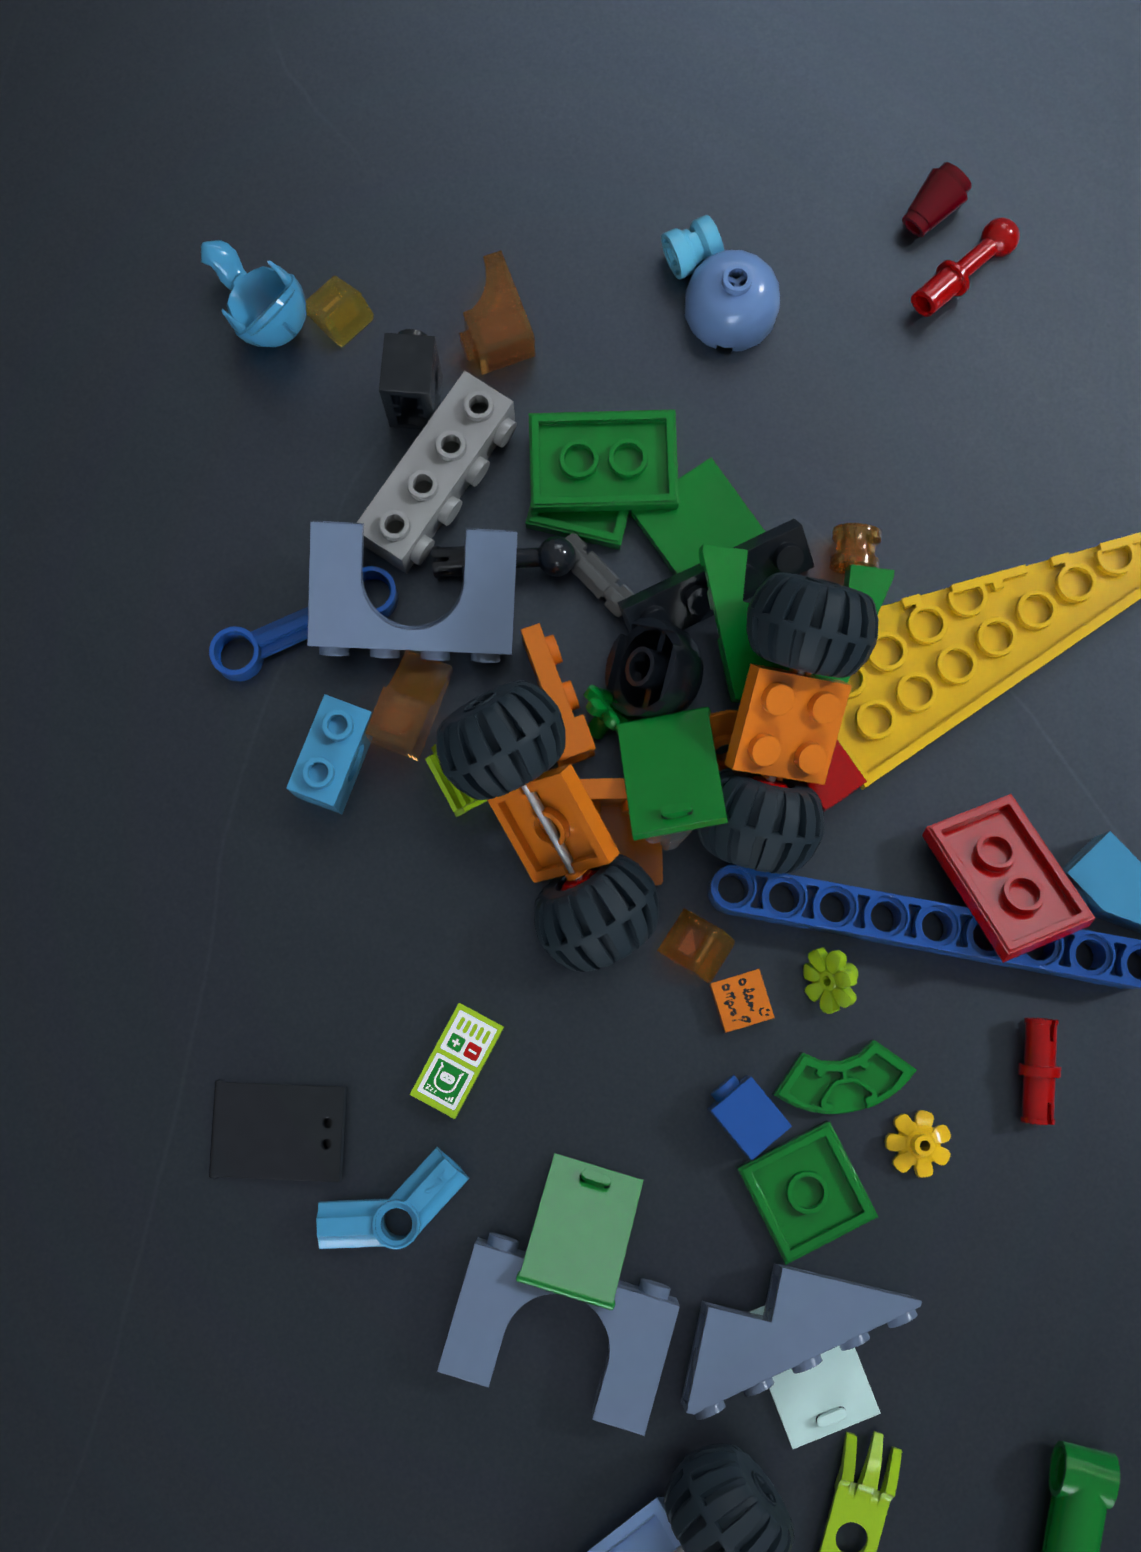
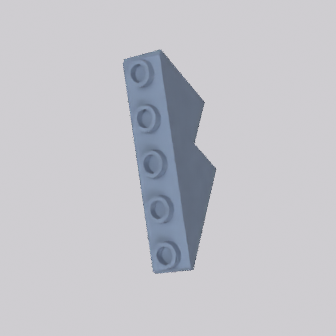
M774 1263L763 1316L702 1301L681 1405L686 1413L695 1415L697 1420L711 1417L726 1407L724 1400L742 1391L746 1397L759 1394L774 1385L772 1377L786 1370L792 1369L794 1374L805 1372L819 1365L823 1361L820 1354L837 1346H840L842 1351L853 1349L870 1339L868 1331L887 1323L889 1328H895L912 1321L918 1316L915 1309L921 1307L922 1301L910 1295Z

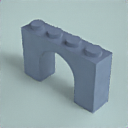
M315 520L310 522L307 646H319L320 655L349 656L350 648L370 649V657L400 658V650L420 651V659L444 661L450 660V652L471 653L470 661L484 663L500 662V654L512 655L517 532L515 530L465 528L463 582L455 604L445 615L431 623L404 625L382 615L373 606L365 591L363 582L364 523Z
M491 1232L487 1240L477 1237L437 1372L489 1388L503 1336L513 1315L524 1304L536 1297L556 1294L516 1281L517 1273L521 1271L526 1254L525 1251L518 1249V1240ZM643 1278L640 1279L639 1286L619 1280L613 1310L586 1303L598 1314L608 1334V1350L592 1405V1420L645 1436L680 1308L677 1298L669 1296L671 1291L669 1286Z

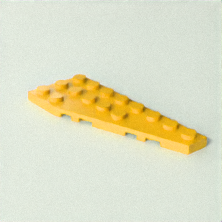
M1141 532L1103 542L1096 547L1082 551L1056 555L1046 561L1028 566L1025 564L952 584L949 588L923 595L916 594L902 598L898 602L881 606L878 613V638L876 645L867 662L855 674L850 676L848 684L852 686L837 737L839 743L867 781L860 787L861 790L867 788L1141 599Z

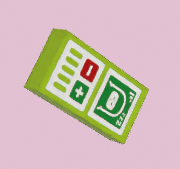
M458 1003L409 1095L456 1119L499 1039L504 1026Z

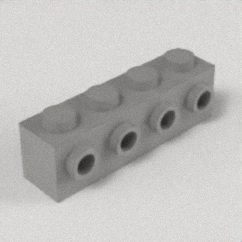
M464 370L357 521V523H364V547L406 574L414 563L421 565L433 549L435 540L432 537L442 523L448 526L457 516L462 506L460 498L470 484L474 487L477 486L485 476L490 465L487 459L497 445L503 448L514 434L517 427L514 401Z

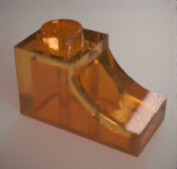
M501 250L483 256L486 278L485 288L477 304L472 309L463 312L465 331L458 333L467 360L476 359L482 375L536 356L535 336Z
M405 650L392 680L387 687H383L369 721L365 735L373 745L418 761L454 671L453 667L437 660L420 659V654Z

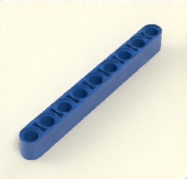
M727 865L720 868L710 879L707 886V897L710 904L717 911L728 915L1116 988H1141V976L1138 979L1134 978L1127 968V960L1132 952L1141 958V940L1082 929L1044 945L1042 955L1038 960L1032 959L1025 953L1003 963L993 946L985 951L975 944L973 931L978 923L967 907L791 874L761 872L738 865ZM735 877L741 881L744 886L743 899L738 903L725 901L718 891L720 879ZM783 886L792 892L794 905L789 912L782 913L771 906L769 893L772 887ZM825 895L835 896L842 902L844 913L838 922L827 920L820 911V902ZM876 904L884 905L892 912L893 925L888 932L878 930L871 921V912ZM927 914L937 916L943 924V934L938 941L930 940L922 930V921ZM1081 942L1088 945L1093 953V962L1088 969L1081 967L1076 959V949Z

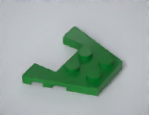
M703 544L699 548V560L701 567H704L709 589L707 596L710 609L713 610L719 634L717 641L730 699L733 703H740L751 663L789 670L790 668L761 658L750 646L746 630L747 610L750 603L743 601L748 550ZM850 564L845 568L844 586L869 595L875 603L878 615L893 581L895 570ZM811 674V675H815V676H820V677H826V678L841 680V681H844V682H846V683H848V681H849V679H850V676L844 677V678H837V677H829V676H822V675H817V674Z

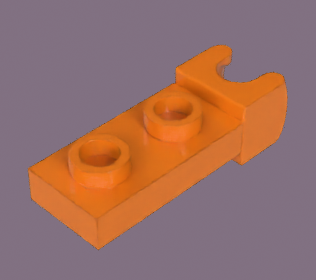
M540 623L521 629L522 643L538 686L557 704L566 729V745L564 753L557 761L558 767L570 763L575 764L595 756L594 749L596 747L584 715L574 717L572 712L580 708L573 685L570 680L562 683L555 665L562 663L563 660L554 635L545 637Z

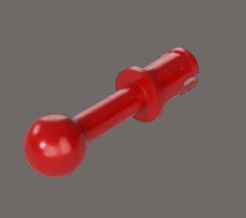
M1004 217L991 220L982 231L981 242L957 263L945 260L938 265L936 274L911 296V302L915 310L924 317L931 316L954 296L965 294L970 286L968 277L993 256L1003 257L1012 253L1020 240L1019 228L1015 222Z

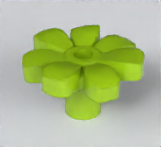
M823 947L812 950L808 954L810 962L805 963L803 967L804 978L813 982L805 988L806 995L813 1002L820 1000V1009L827 1014L839 1011L840 1006L847 1008L853 1005L857 996L850 987L857 984L858 970L856 966L852 963H846L847 956L840 950L831 951L829 954Z

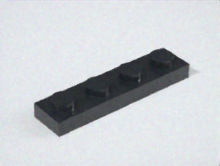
M796 519L785 522L733 547L748 550L743 601L753 597L760 585L772 574L781 572L799 575L815 567L803 526ZM700 563L617 602L629 633L637 627V625L631 623L638 618L654 617L684 630L714 615L713 610L710 609L707 596L709 589L704 567H701Z

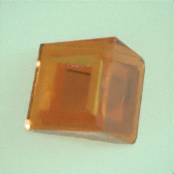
M684 908L657 951L701 980L710 983L734 947L735 940L723 929Z

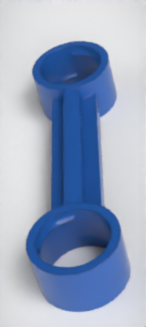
M363 567V582L370 579H378L389 586L388 600L384 605L376 608L382 615L388 618L395 611L399 601L395 582L392 576L380 567ZM308 607L251 632L242 627L235 626L219 631L213 637L209 647V656L212 664L229 680L246 681L253 678L261 670L264 658L308 639ZM242 638L249 640L254 647L253 657L249 664L238 670L224 667L221 662V652L224 646L234 639Z

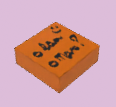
M760 969L709 984L724 1033L775 1018Z

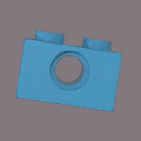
M324 694L286 789L297 798L343 814L379 724L374 714L369 710Z

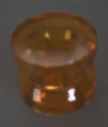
M844 523L833 528L832 540L836 544V552L830 557L829 568L832 571L845 575V568L850 564L879 568L880 560L875 555L876 547L882 541L881 529L862 523Z

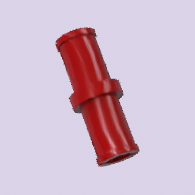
M1024 1017V1023H1026L1024 1063H1019L1018 1074L1024 1075L1021 1122L1055 1125L1056 1078H1061V1067L1056 1066L1059 1020Z

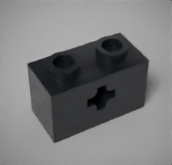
M414 329L401 330L398 334L384 333L379 393L389 426L423 430L440 406L443 375L435 336H427L424 332Z

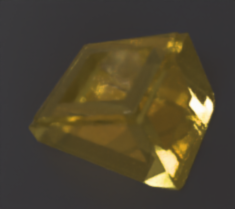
M336 275L306 300L307 315L341 347L347 344L374 318V314L362 294Z

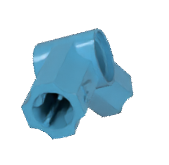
M436 1147L389 1199L320 1201L316 1218L319 1249L386 1247L397 1250L405 1248L416 1239L419 1233L469 1180V1177L453 1159ZM399 1208L408 1212L412 1220V1229L408 1234L400 1236L389 1231L385 1218L390 1209Z

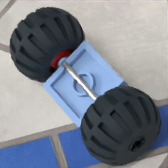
M720 1443L702 1447L688 1454L673 1471L665 1489L664 1497L655 1498L587 1552H790L795 1534L789 1511L762 1468L755 1460H752L749 1454L736 1445Z

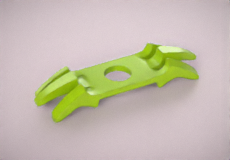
M846 1431L841 1466L834 1484L835 1493L818 1552H843L837 1547L836 1534L842 1525L849 1522L861 1525L866 1531V1543L859 1552H877L891 1500L895 1497L902 1456L901 1449L891 1447L885 1475L879 1491L878 1484L884 1437L882 1433L873 1432L858 1482L855 1483L857 1436Z

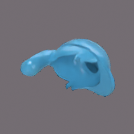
M222 240L202 243L201 263L211 266L220 281L231 290L226 305L228 312L223 308L221 311L235 330L236 335L246 343L257 347H278L295 338L302 329L307 315L305 295L301 284L295 276L287 273L272 261H267L271 268L262 266L247 273L236 250Z

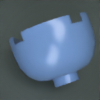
M724 250L707 257L694 270L685 292V318L692 333L705 345L715 349L718 345L724 348H732V351H744L760 344L772 331L780 309L779 282L772 268L759 256L744 250Z

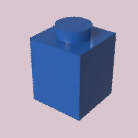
M733 1074L710 1093L715 1102L707 1107V1109L746 1157L751 1160L756 1158L792 1127L751 1076L745 1075L741 1080H738Z

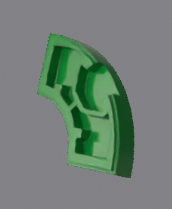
M870 1040L857 1054L839 1061L819 1060L800 1052L772 1095L790 1105L811 1112L823 1114L849 1113L870 1108L888 1099L910 1080L917 1069L875 1040Z

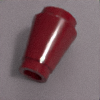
M944 162L939 168H932L908 208L907 213L902 217L903 224L914 235L921 238L924 237L928 231L932 230L968 200L967 193L972 188L969 178L961 169L949 162Z

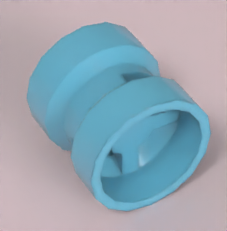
M708 215L693 220L689 230L674 228L661 235L666 260L673 274L679 280L692 275L696 267L707 257L724 251V245L718 228Z

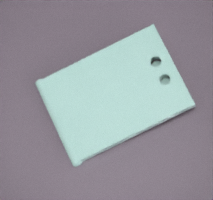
M765 1305L749 1312L763 1316ZM837 1346L820 1354L823 1361L812 1369L794 1374L792 1369H789L772 1377L774 1385L769 1390L792 1449L881 1414L855 1348L842 1351L840 1346Z

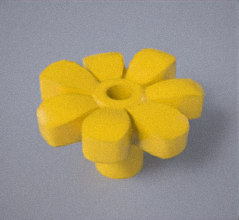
M918 1110L915 1113L914 1122L904 1113L896 1116L893 1119V1125L899 1133H888L884 1141L886 1149L898 1151V1154L892 1159V1165L902 1173L907 1172L913 1165L915 1174L918 1177L932 1176V1162L938 1165H946L951 1155L949 1150L941 1147L942 1143L949 1141L951 1138L948 1127L946 1125L932 1127L934 1116L925 1110Z

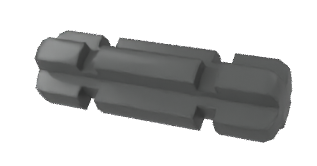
M572 533L568 535L565 539L571 542L576 551L575 568L572 572L599 600L602 597L607 600L604 605L614 616L621 617L622 613L617 602L634 595V593L625 584L621 587L617 584L620 579L593 551L589 554L585 551L588 546L577 534Z

